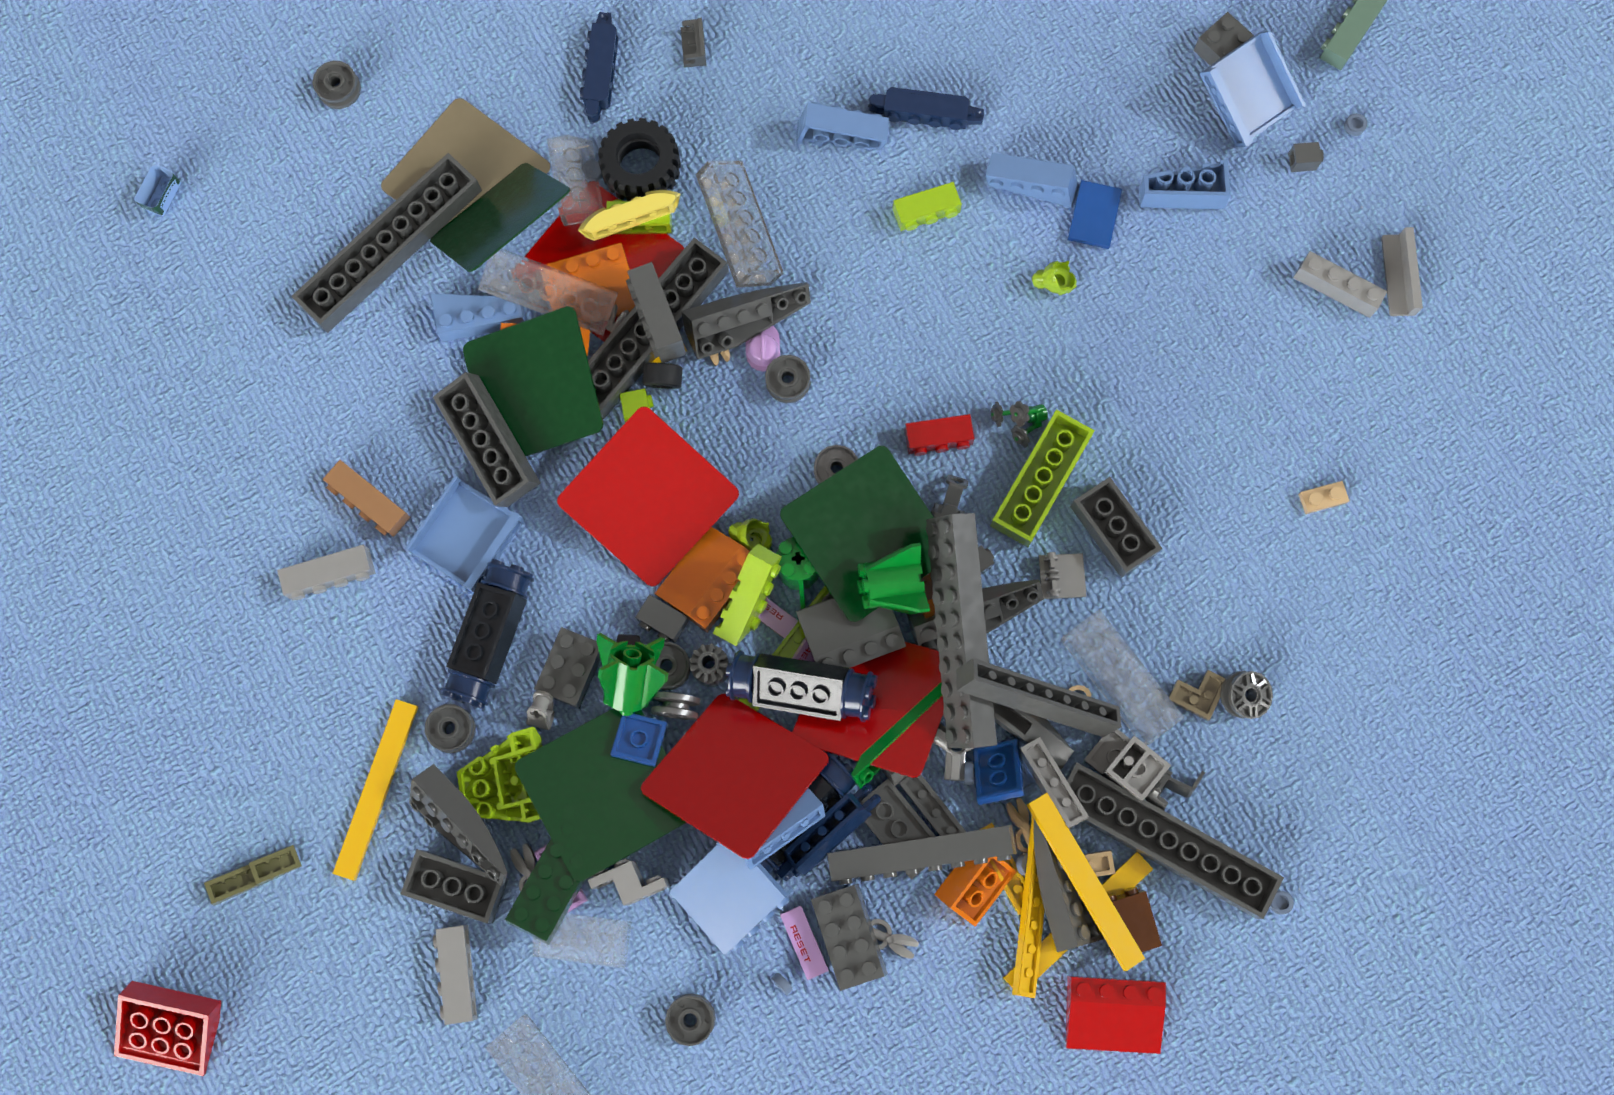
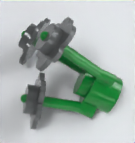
M1017 401L1015 405H1011L1010 410L1003 411L999 402H995L990 411L991 419L996 422L997 427H1001L1003 416L1011 415V420L1017 424L1011 429L1012 437L1017 444H1021L1024 448L1030 442L1027 434L1036 428L1042 427L1041 422L1048 418V412L1044 405L1039 404L1028 407V405L1022 404L1021 401ZM1026 421L1033 424L1026 430L1020 428L1025 425Z

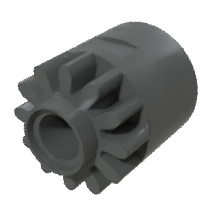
M711 643L705 646L702 644L700 648L693 650V655L689 659L690 670L697 682L706 687H715L722 684L728 678L726 676V669L729 660L721 647L714 646ZM707 662H715V665L712 668H704Z

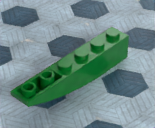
M942 682L860 756L851 774L860 789L866 783H869L874 775L882 769L870 764L942 696Z

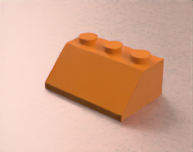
M997 857L988 858V863L974 865V860L965 861V866L954 868L934 895L976 927L1017 871L1005 861H997ZM991 859L994 861L1001 875L1004 878L1002 882L998 874L994 870L992 864L990 863Z

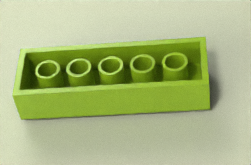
M1056 409L994 516L990 527L1029 547L1095 430Z

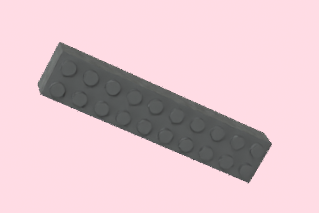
M447 153L291 297L322 329L329 333L482 191L477 179Z
M696 238L691 240L659 278L678 330L684 325L681 311L700 306L729 273L727 261ZM636 306L588 360L602 420L620 401V393L627 392L643 374L644 364L652 363L655 360Z
M975 513L949 514L926 519L948 748L997 745L993 702L957 691L956 669L974 658L989 663Z
M1076 762L1071 766L1066 780L1089 816L1088 819L1082 822L1255 919H1264L1284 877L1146 800L1141 802L1126 789Z

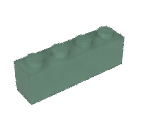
M1353 0L1354 6L1352 8L1348 6L1341 17L1344 19L1342 24L1338 22L1331 33L1334 35L1332 39L1327 38L1321 49L1324 51L1320 59L1341 71L1387 0Z

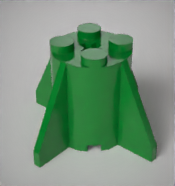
M791 537L781 542L776 554L782 556L779 562L781 569L778 576L780 581L788 586V588L799 590L801 609H804V589L810 588L817 581L819 575L794 537Z
M920 543L900 548L877 561L859 563L857 565L858 574L861 577V580L857 581L859 594H864L862 596L864 609L882 607L907 614L930 612L925 595L924 581L921 582L920 574H923L921 567Z
M602 633L597 634L596 642L603 666L599 668L598 678L604 691L603 703L618 710L624 716H630L633 712L648 706V703L668 680V673L655 665L664 647V638L660 637L647 645L641 642H635V645H627L628 641L617 643Z

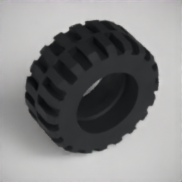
M632 118L627 119L628 122L625 124L622 122L616 124L617 128L615 130L611 128L607 132L608 138L604 137L602 139L601 147L598 150V162L604 182L612 193H616V196L621 200L626 198L627 201H631L635 197L646 196L645 193L649 191L674 188L676 185L675 180L679 179L681 162L675 138L672 133H668V129L665 126L661 125L659 127L658 122L654 120L647 122L646 118H639V121H634ZM636 149H649L659 156L657 164L648 172L641 174L625 171L620 166L621 161L629 152Z

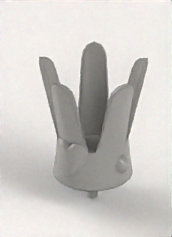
M616 304L613 306L610 319L605 329L611 332L610 335L629 313L628 310H625L615 322L618 309Z

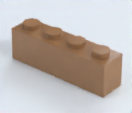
M341 460L323 478L328 484L326 488L335 496L340 493L344 497L342 501L351 509L356 506L360 510L359 515L368 523L371 519L377 523L375 528L384 536L389 533L394 537L411 518Z

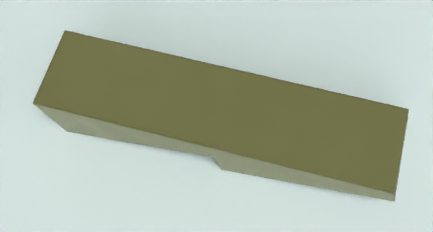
M292 845L252 861L249 865L204 882L211 904L215 906L298 869L302 865L296 849Z

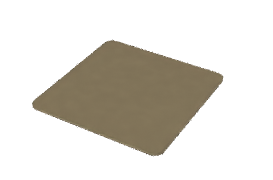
M458 98L448 106L381 183V188L386 194L397 200L449 153L477 179L482 189L470 203L449 221L451 222L521 164L528 163L547 174L550 171V163L466 100Z

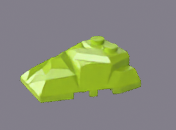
M535 727L512 732L507 736L508 739L500 745L495 744L490 748L491 751L483 757L478 756L457 771L459 791L467 798L481 818L529 823L541 820L515 771V764L519 759L543 747L541 737Z

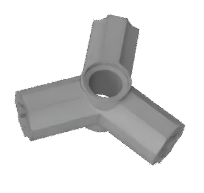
M940 724L933 743L946 751L944 780L964 781L966 752L974 748H962L959 752H954L951 748H948L945 738L946 727Z

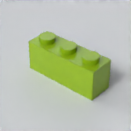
M950 182L893 200L892 209L900 231H911L922 224L930 225L936 223L938 219L957 216L961 211L962 203L954 182Z
M620 199L607 201L606 210L615 204H624L630 201ZM672 213L615 234L672 233Z

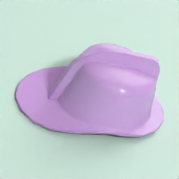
M774 326L746 341L747 361L757 371H766L773 359L780 356V337Z

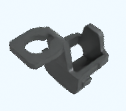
M948 474L946 483L949 486L943 504L935 503L931 510L934 518L949 514L965 513V511L958 509L963 489L968 487V480Z
M1167 770L1153 787L1152 791L1145 797V800L1165 810L1168 802L1160 796L1164 788L1189 798L1199 785L1205 772L1202 771L1191 787L1172 778L1173 772Z

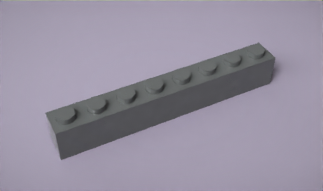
M974 658L956 669L957 691L1101 737H1105L1121 728L1119 706Z
M1012 825L833 852L827 853L831 881H839V885L853 883L852 878L861 877V882L875 880L874 875L883 874V878L897 877V872L905 871L906 875L920 873L919 868L928 867L930 872L942 870V865L951 864V868L965 866V861L974 860V865L988 863V858L997 857V861L1010 860L1011 855L1017 854Z

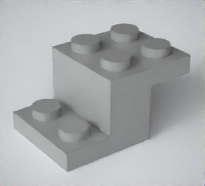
M1118 729L1102 737L1083 760L1104 778L1120 787H1124L1141 802L1171 766L1137 737L1133 736L1130 739Z
M623 859L614 863V869L609 871L604 869L588 880L591 889H599L614 882L623 906H629L671 887L668 878H661L658 875L646 880L647 885H645L637 863L629 861V859Z

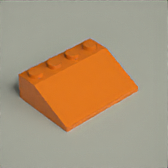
M622 243L539 267L552 311L566 306L573 307L576 311L580 327L610 319L615 304L618 307L616 317L620 316L625 310H628L630 313L635 307L626 280L629 279L627 271L630 268Z
M711 527L678 562L654 594L708 633L721 616L723 609L730 602L731 598L729 596L738 581H741L737 578L750 551L735 540Z

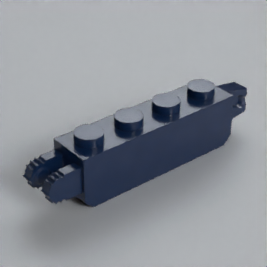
M599 12L596 23H592L591 31L588 30L587 42L590 44L589 49L585 50L587 67L583 68L582 79L585 82L584 87L580 88V100H583L588 120L593 124L600 121L601 110H606L611 106L619 37L617 36L616 27L612 24V15L608 12Z
M890 87L886 91V95L875 93L868 100L869 111L883 114V117L889 118L890 122L903 121L912 125L926 124L935 128L942 126L953 130L966 129V125H982L984 118V109L969 106L970 100L966 96Z
M870 784L864 785L855 794L850 792L842 797L825 813L824 818L811 826L784 851L785 864L776 872L782 880L788 881L791 877H798L800 874L805 876L827 856V853L834 850L872 815L870 811L881 801V797L876 794L865 803L862 802L872 791Z

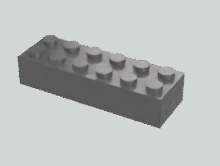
M465 372L433 396L495 506L509 507L541 484L479 375Z

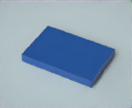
M1081 180L1067 240L1109 249L1122 189Z
M1017 739L999 742L994 746L973 749L976 798L979 805L1024 796L1020 749Z

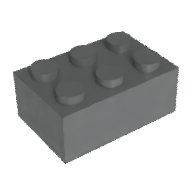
M1227 12L1198 38L1193 51L1211 66L1254 35Z
M561 627L534 690L548 692L553 696V699L580 709L601 660L597 642Z

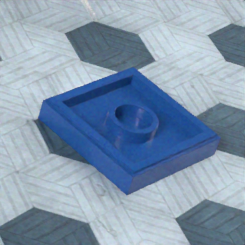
M637 714L630 716L622 715L610 755L656 767L668 723Z

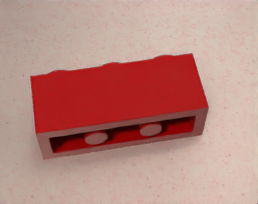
M970 414L905 423L904 430L908 454H914V456L925 455L928 451L942 453L948 451V448L955 447L958 450L967 449L970 445H973L975 439Z

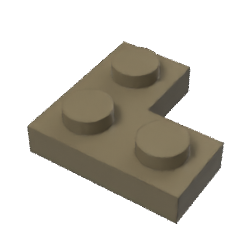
M1207 670L1198 689L1180 680H1176L1167 701L1209 721L1219 702L1221 687L1226 678Z

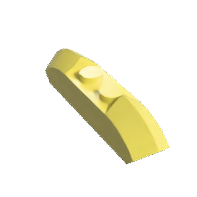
M654 190L646 192L644 197H635L630 202L615 204L610 209L601 208L588 216L580 225L578 231L586 238L595 241L674 213L679 203L680 193L670 190Z

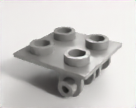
M1049 552L1047 555H1039L1040 581L1044 599L1086 597L1083 553L1056 555L1055 552Z

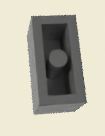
M650 594L635 617L639 621L638 626L648 632L651 629L658 633V638L662 637L665 639L664 642L671 640L676 643L689 622L687 616Z

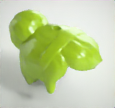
M1068 260L1065 262L1053 261L1045 269L1036 271L1032 276V282L1036 288H1046L1050 292L1059 295L1067 294L1077 287V280L1075 275L1069 272L1070 261Z
M751 518L743 523L736 522L731 524L728 534L731 539L739 542L749 551L758 544L769 550L772 546L769 522H762Z

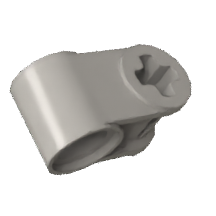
M535 691L532 706L527 709L526 724L550 730L554 719L553 696L545 691Z

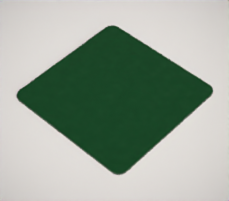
M528 163L521 164L439 230L430 239V242L467 272H472L570 192V188Z
M566 306L471 340L464 345L463 353L468 373L479 375L525 456L599 433L602 430L603 420L577 314L573 307Z
M885 446L874 448L784 506L780 511L782 521L847 619L851 622H858L877 609L863 608L862 596L864 594H859L857 581L861 580L857 568L859 563L874 562L900 548L920 543L921 567L923 574H920L921 578L931 572L926 519L934 517L889 449Z
M611 709L522 757L515 764V771L553 843H560L564 848L561 858L571 877L578 882L590 878L687 823L645 796L641 791L642 783L667 755L662 745L656 767L610 755L622 716L616 709ZM642 710L633 712V714L645 716ZM567 822L575 825L576 830L572 836H565L561 831L562 826ZM575 854L582 856L583 866L580 868H574L570 863L571 857Z

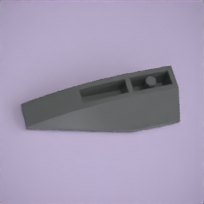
M805 282L760 289L681 311L684 330L696 358L701 359L738 347L811 303L809 284Z
M1039 579L982 588L986 634L1044 600ZM922 613L907 614L916 645L939 651L937 648L935 615L925 619Z
M993 702L996 724L1025 745L1040 737L1059 769L1063 768L1074 751L1047 719Z
M434 764L414 777L411 782L409 800L412 809L416 812L419 811L424 816L428 826L434 827L442 836L485 871L493 881H496L501 886L504 885L507 870L488 828L467 798Z
M1034 819V849L1038 883L1057 952L1103 940L1102 933Z

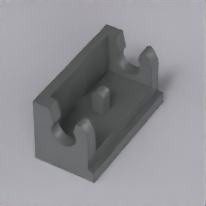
M702 18L682 21V26H685L680 27L684 68L707 66Z

